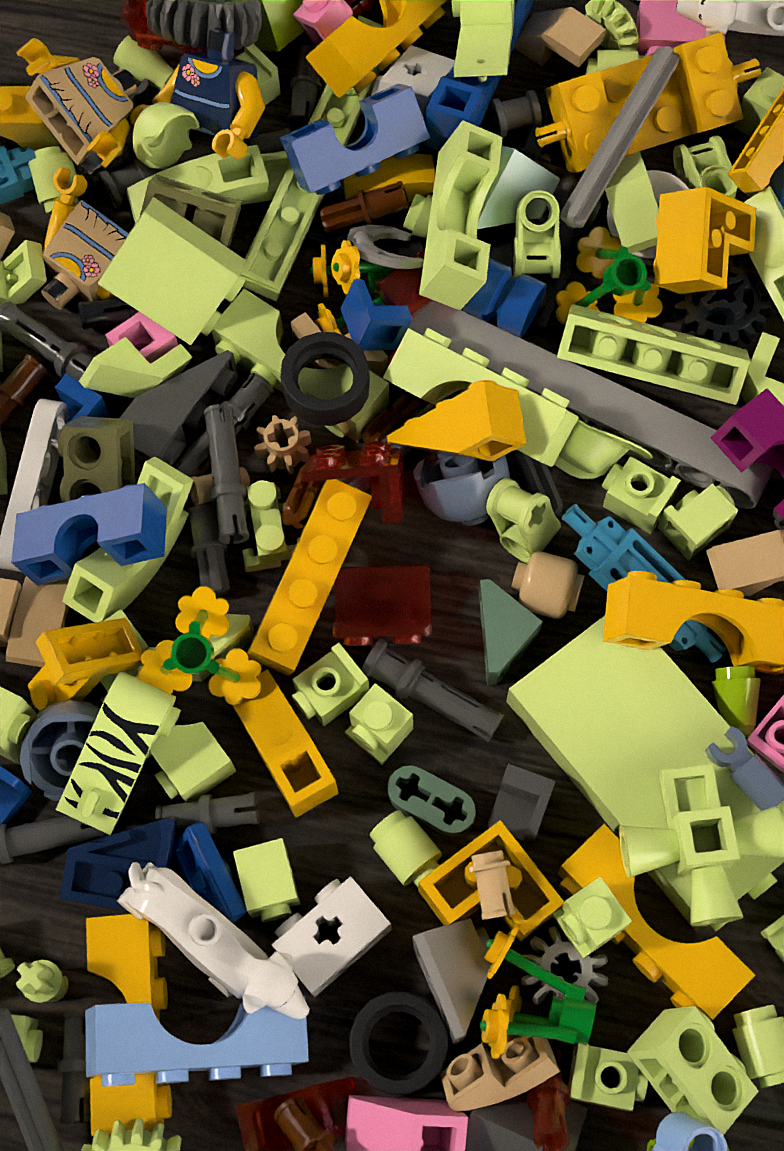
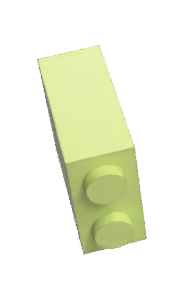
M153 197L97 284L189 345H192L200 332L205 336L210 334L221 316V313L216 309L224 298L232 302L241 290L246 279L241 277L240 274L246 260Z

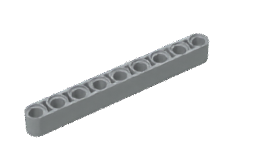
M419 293L413 294L406 305L413 319L409 329L424 335L426 329L429 328L452 340L448 349L462 355L466 347L489 359L490 362L487 369L501 375L503 369L507 368L527 378L530 381L526 389L539 396L544 388L566 398L570 401L566 410L577 415L578 419L588 426L628 440L646 449L653 455V458L650 460L636 459L700 490H705L712 483L714 486H721L731 495L735 506L739 508L753 509L756 507L775 470L774 467L768 464L756 463L741 473L710 438L717 430L575 363L559 359L557 355L462 310L419 295Z

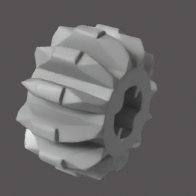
M556 926L550 927L547 931L550 947L541 938L535 936L530 941V945L540 957L533 955L523 956L549 972L557 966L558 961L555 960L557 958H563L567 966L575 965L577 972L570 977V980L574 982L572 984L585 987L584 1000L597 1003L599 997L588 984L596 987H605L608 984V977L593 972V969L600 968L608 962L606 955H597L592 958L588 955L582 959L567 936L566 941L562 942L560 932ZM527 974L521 979L523 987H530L539 983L541 989L531 999L535 1005L542 1003L547 995L563 999L565 995L531 974Z

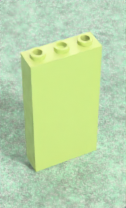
M603 616L510 687L506 702L618 838L621 825L669 829L659 773L664 769L713 764L705 751L711 743L716 744L723 753H732L734 751L733 744L724 735L730 726L661 647L643 650L603 642L605 616ZM747 746L748 752L753 756L754 753ZM713 764L721 807L730 806L732 820L760 812L758 807L731 779L730 776L733 773L727 767H719ZM783 800L779 805H777V807L779 808L784 820ZM739 855L740 859L729 869H725L736 899L739 900L748 893L755 900L777 882L771 872L780 866L784 859ZM675 863L648 871L647 873L690 924L691 874L677 875ZM727 922L712 924L710 926L716 932L721 927H723ZM707 925L692 927L698 933Z

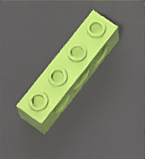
M574 304L570 306L557 354L559 359L737 405L750 364V357L746 349Z

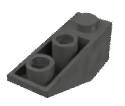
M226 350L134 398L119 419L133 420L134 460L137 464L143 467L145 461L153 457H157L172 467L184 455L187 448L186 444L196 431H202L206 427L204 410L209 406L215 405L221 396H228L237 383L238 371L232 352Z

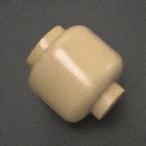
M537 551L532 554L528 564L518 562L511 589L520 592L518 601L530 612L560 619L566 614L567 610L575 612L585 575L578 574V565L575 561Z

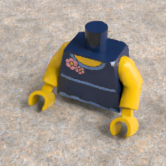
M209 29L207 52L184 53L180 64L152 102L153 104L161 101L176 104L193 112L200 125L195 130L215 136L212 141L213 150L223 159L230 155L235 160L244 158L248 150L247 144L243 139L258 137V121L265 110V102L258 84L257 68L254 63L233 58L236 33L224 31L223 29ZM143 104L134 108L130 115V121L133 125H135L138 116L144 108L149 107L148 105Z

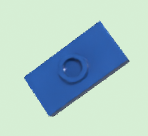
M204 821L188 826L174 841L172 855L185 882L200 897L234 924L247 912V909L232 881L231 869L227 862L221 858Z

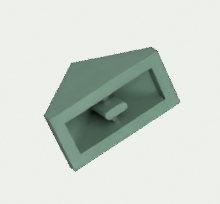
M487 579L480 580L479 605L487 686L497 685L540 635L543 621L493 581Z

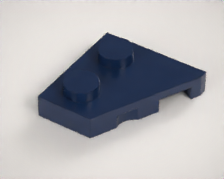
M170 816L69 848L59 899L128 911L117 900L128 887H132L128 874L131 864L139 863L142 870L149 862L155 867L170 869L178 817Z

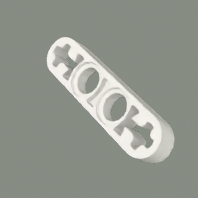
M40 399L35 405L0 535L1 569L21 572L11 563L16 514L37 509L48 503L60 457L58 438L62 431V426L68 423V407L64 402Z

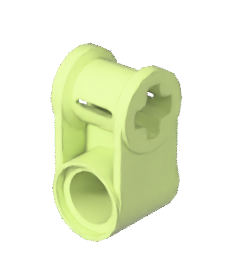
M719 135L710 137L708 143L689 148L684 144L675 146L673 152L677 177L689 189L707 186L735 199L738 186L727 175L732 168V164L728 158L724 141Z
M542 190L533 191L523 197L517 205L516 237L514 238L513 277L515 278L523 273L550 274L551 278H559L561 262V243L559 238L560 210L557 200L549 192ZM531 200H542L549 208V217L542 225L532 224L526 217V206ZM546 256V260H528L526 257Z
M510 478L501 479L491 490L487 499L486 509L500 536V542L510 554L528 564L532 554L537 551H543L561 528V523L551 507L550 499L542 493L532 495L520 489L517 482Z

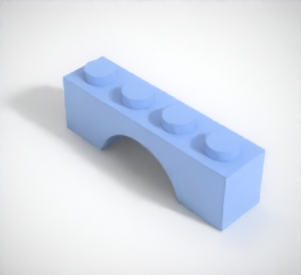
M150 1003L94 1005L85 1010L86 1077L102 1076V1087L135 1085V1074L156 1073L157 1084L189 1081L188 1071L208 1070L209 1080L241 1078V1068L260 1067V1077L292 1075L291 1065L309 1061L306 1017L294 1019L268 1006H264L253 1013H247L243 1003H241L235 1020L228 1031L217 1041L207 1045L186 1043L172 1036L157 1020Z

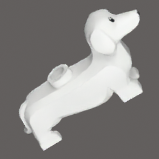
M678 0L676 4V12L706 27V36L719 32L725 35L727 30L784 36V0Z
M149 862L142 870L139 863L131 864L128 874L132 887H128L117 902L138 920L144 917L158 926L198 969L210 977L208 980L225 996L235 995L238 999L242 998L244 1009L247 1013H253L264 1006H268L294 1019H303L308 1015L310 1009L297 985L298 979L293 972V958L290 954L275 952L269 958L245 933L200 897L171 869L155 867Z

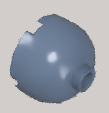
M437 453L439 460L431 463L429 466H427L425 458L417 464L413 473L419 494L425 506L441 519L450 522H462L467 526L477 525L488 519L489 515L487 514L486 505L491 490L501 479L510 478L505 455L494 461H486Z
M75 700L51 704L35 716L24 733L19 759L24 777L30 785L33 781L38 788L44 790V796L53 801H60L97 718L100 708L95 705Z

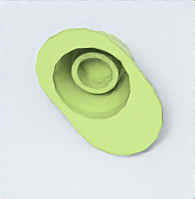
M578 419L554 465L570 476L579 479H595L605 475L625 454L647 460L652 459L653 455L646 449L628 440L588 426Z

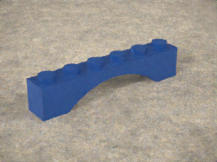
M514 0V25L510 56L535 0ZM453 67L446 76L441 77L426 108L425 125L430 138L424 141V146L440 150L462 121L479 127L502 75L487 76L486 81L480 82L478 81V76L454 77Z

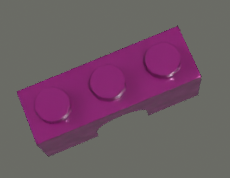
M767 388L735 412L710 438L741 473L753 464L765 463L778 470L784 478V406ZM783 500L774 508V510L784 520Z

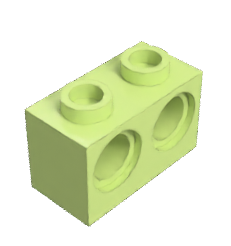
M696 1006L664 1009L630 1047L627 1053L672 1113L685 1112L719 1130L724 1135L759 1090L747 1076L744 1064L729 1052L714 1032L715 1028L711 1020L700 1012Z

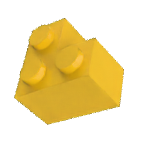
M707 186L660 194L659 212L656 217L658 232L656 258L653 264L655 274L654 285L679 294L727 289L728 257L754 253L757 208Z
M501 820L418 882L419 893L444 926L463 921L481 908L475 872L469 873L468 868L473 866L472 856L502 850L504 861L510 860V865L505 867L512 904L516 914L501 916V918L510 930L516 922L521 925L516 934V938L520 942L553 917L552 914L563 906L564 901Z

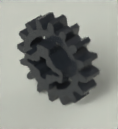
M729 256L727 289L697 292L696 300L699 302L697 306H694L693 303L694 292L683 294L674 292L672 297V303L675 304L672 314L673 319H684L680 332L688 333L694 331L696 337L716 342H725L727 345L735 347L738 338L745 344H750L755 332H762L767 321L766 318H768L772 308V304L767 302L770 295L768 290L764 286L759 287L762 280L759 273L749 275L747 273L749 263L746 261L739 267L733 266L732 256ZM748 300L750 305L749 315L745 313L747 305L744 303V301Z

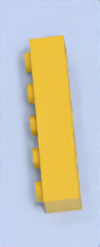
M784 86L727 174L743 193L762 191L769 184L776 168L783 162Z

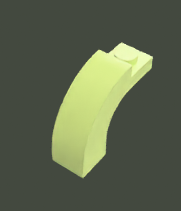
M157 457L145 461L137 484L145 483L167 507L164 557L120 566L100 547L91 555L75 563L62 602L93 622L104 621L120 609L123 611L148 585L173 548L189 514L183 508L194 480Z

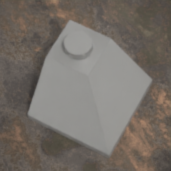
M471 918L413 936V949L453 1045L463 1042L487 980L486 975L491 966L489 961L484 959L488 950L486 943L489 940V936L484 927L475 930Z

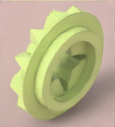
M590 0L585 5V16L606 29L604 40L600 44L605 50H637L639 45L637 28L632 16L622 4L616 0Z

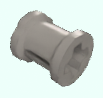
M534 90L526 91L523 97L503 102L499 98L491 100V115L498 136L505 137L507 136V131L528 126L532 128L534 125L542 126L541 109Z

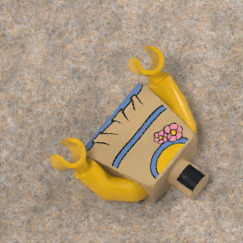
M32 38L16 51L18 56L23 57L29 63L26 67L28 75L39 74L27 92L26 100L76 165L82 163L95 152L103 160L101 165L106 168L114 158L122 154L130 130L127 117L134 109L133 102L128 96L136 92L137 89L135 79L129 71L120 69L111 75L98 58L91 57L81 61L77 57L51 55L43 42L36 38Z
M66 168L58 169L53 176V185L61 193V197L55 198L43 248V258L54 279L41 292L45 299L59 310L75 295L85 302L118 298L97 283L129 234L83 200L78 204L74 202V197L85 193L87 181L84 176L76 174L73 178L72 186L69 188L68 180L71 176V171Z

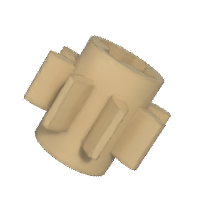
M274 415L272 416V422L266 428L257 427L256 429L258 439L262 442L254 447L257 459L268 457L267 466L270 473L278 468L282 470L287 469L290 474H293L294 467L299 461L308 462L310 460L308 450L303 447L311 443L310 432L308 430L298 432V420L295 416L288 421L279 419ZM286 442L287 446L280 448L278 443Z

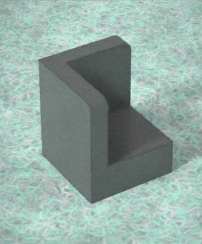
M508 764L487 824L488 829L501 820L517 841L533 846L555 780Z

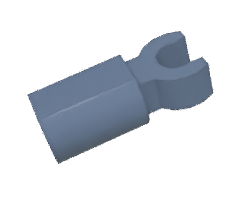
M732 726L724 734L733 744L734 751L732 753H723L714 743L707 747L705 751L710 761L719 767H727L733 773L730 776L731 779L760 811L775 807L784 800V783L757 754L752 756L748 752L745 735L739 729Z

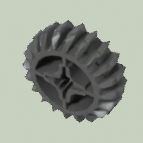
M147 0L146 2L147 27L157 36H162L166 41H175L179 45L186 44L193 46V48H208L209 29H223L224 31L235 32L234 49L237 50L242 47H248L253 42L258 41V34L262 24L260 0Z

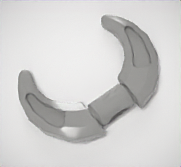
M365 225L350 229L347 240L358 248L361 259L375 265L393 269L407 270L423 267V258H412L388 253L373 244L374 241L379 239L411 241L412 234L384 225Z

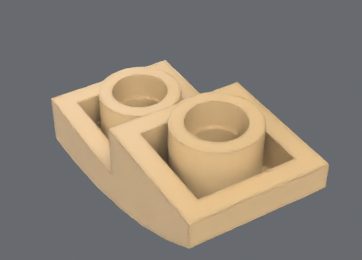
M27 576L25 577L10 631L5 655L6 662L37 667L45 665L35 641L44 631L65 628V619L69 606L63 603L62 600L70 578L36 585Z
M522 1036L510 1041L506 1045L504 1054L500 1055L499 1059L492 1058L491 1052L481 1043L467 1054L456 1057L445 1070L440 1072L448 1105L454 1112H460L508 1100L543 1083L560 1072L547 1038Z

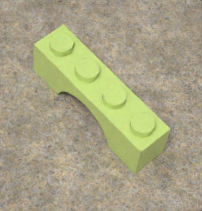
M462 121L438 152L419 292L421 296L461 310L486 283L490 244L477 239V227L484 200L499 172L502 146L501 136L466 121Z
M243 289L222 313L214 328H212V335L216 346L215 351L217 354L229 350L233 353L236 364L239 363L248 369L250 374L254 373L261 376L271 387H275L283 393L280 374L285 353L280 348L283 336L280 311L246 289ZM345 363L329 369L304 367L300 371L298 378L301 391L311 398L330 400L343 395L351 388L353 383L351 368ZM370 370L369 397L361 411L346 422L325 426L333 434L339 437L347 435L357 443L362 437V429L390 403L389 383Z
M409 328L407 329L383 379L434 405H437L450 394L462 389H468L472 383L481 380H493L498 385L518 390L527 444L517 448V450L541 463L553 467L579 418L577 415L566 410L570 402L569 400L544 388L540 396L526 389L530 381L527 378L507 368L503 369L501 375L487 369L490 362L489 359L466 347L462 355L448 349L452 340L429 328L426 329L424 335Z
M120 609L104 621L127 618V616ZM127 618L143 652L148 650V645ZM141 664L138 669L123 672L138 679V672L144 665ZM120 672L105 675L100 680L107 692ZM106 695L101 698L102 702H104ZM203 722L190 725H174L168 737L159 734L147 755V758L153 755L162 768L154 776L168 796L173 799L180 794L185 802L196 801L201 795L206 794L236 772L231 760Z

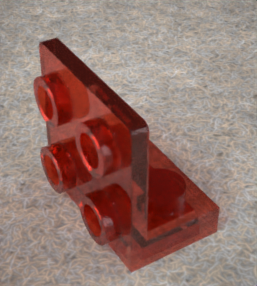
M380 441L363 444L362 451L344 452V446L329 445L316 448V454L308 457L301 470L303 482L374 476V481H371L373 509H382L383 523L403 522L407 501L402 447L391 448L390 442Z

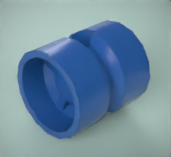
M489 257L486 283L467 302L463 310L486 322L494 317L497 319V326L500 329L522 338L537 314L547 285L524 273L515 278L512 276L511 267Z

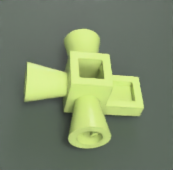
M713 764L661 770L659 777L669 829L620 826V849L627 877L630 878L675 863L677 875L691 874L690 925H712L744 918L725 869H729L740 859L739 855L784 859V820L779 808L775 806L732 820L730 806L721 807Z

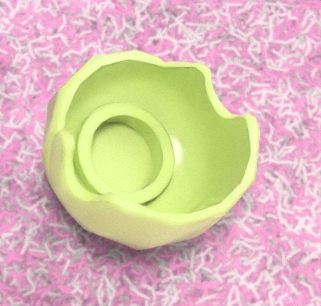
M162 101L144 108L135 122L133 150L137 158L149 168L164 170L175 164L185 150L192 148L189 131L191 128L198 129L200 127L199 122L193 112L179 105Z

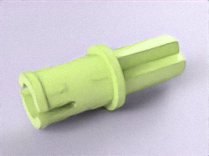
M38 960L31 964L23 962L17 968V971L22 976L16 985L24 993L25 997L33 1002H57L68 991L67 977L62 976V971L51 961Z

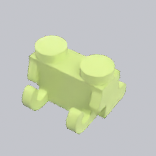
M261 480L253 483L251 486H247L248 498L244 502L246 517L248 516L247 511H251L258 550L256 556L252 548L242 551L246 572L280 567L281 560L291 559L297 544L289 546L285 544L280 515H283L285 503H278L277 500L281 499L280 488L274 482L270 483Z

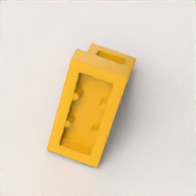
M126 617L47 630L35 641L45 665L27 686L30 690L32 703L39 712L54 703L68 700L82 701L105 675L138 669L142 664L141 656L143 650Z

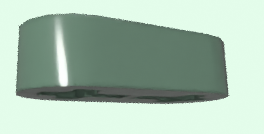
M412 765L403 766L395 770L390 776L388 782L389 800L392 806L397 810H401L403 814L412 816L414 820L448 837H460L466 834L473 826L476 815L475 804L472 798L464 791ZM412 778L419 781L418 790L428 796L429 799L426 802L417 796H411L408 801H404L401 799V789L397 785L399 782L408 784ZM437 801L446 807H451L455 801L462 804L461 813L467 818L464 822L456 819L452 825H448L444 822L445 813L433 805Z

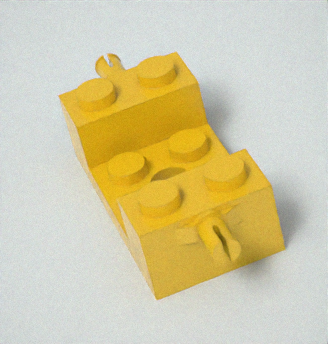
M722 32L674 47L673 51L679 55L680 61L625 156L744 119L737 94V83L760 77L761 68L744 73L746 69L759 66L758 60L754 58L733 66L728 58ZM653 55L583 75L545 89L554 123L536 128L535 134L536 137L550 132L553 135L538 139L539 146L543 147L544 145L559 141L567 171L575 173L586 170Z

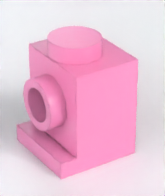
M303 0V5L293 15L313 44L318 46L353 15V11L345 0Z
M138 312L106 334L110 347L126 337L150 364L178 346L177 338L173 333L141 312Z

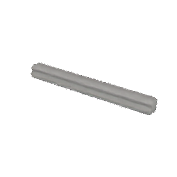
M665 46L655 51L562 209L560 219L568 227L574 229L576 227L582 228L673 74L680 59L672 47Z

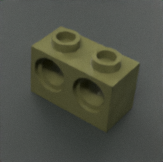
M157 174L148 182L140 216L154 197L227 248L230 247L242 201Z
M79 416L62 426V431L58 438V452L63 457L64 476L60 484V497L63 502L79 499L85 495H94L91 491L90 483L98 486L102 493L135 484L133 420ZM88 437H92L98 442L101 454L95 453L90 448Z

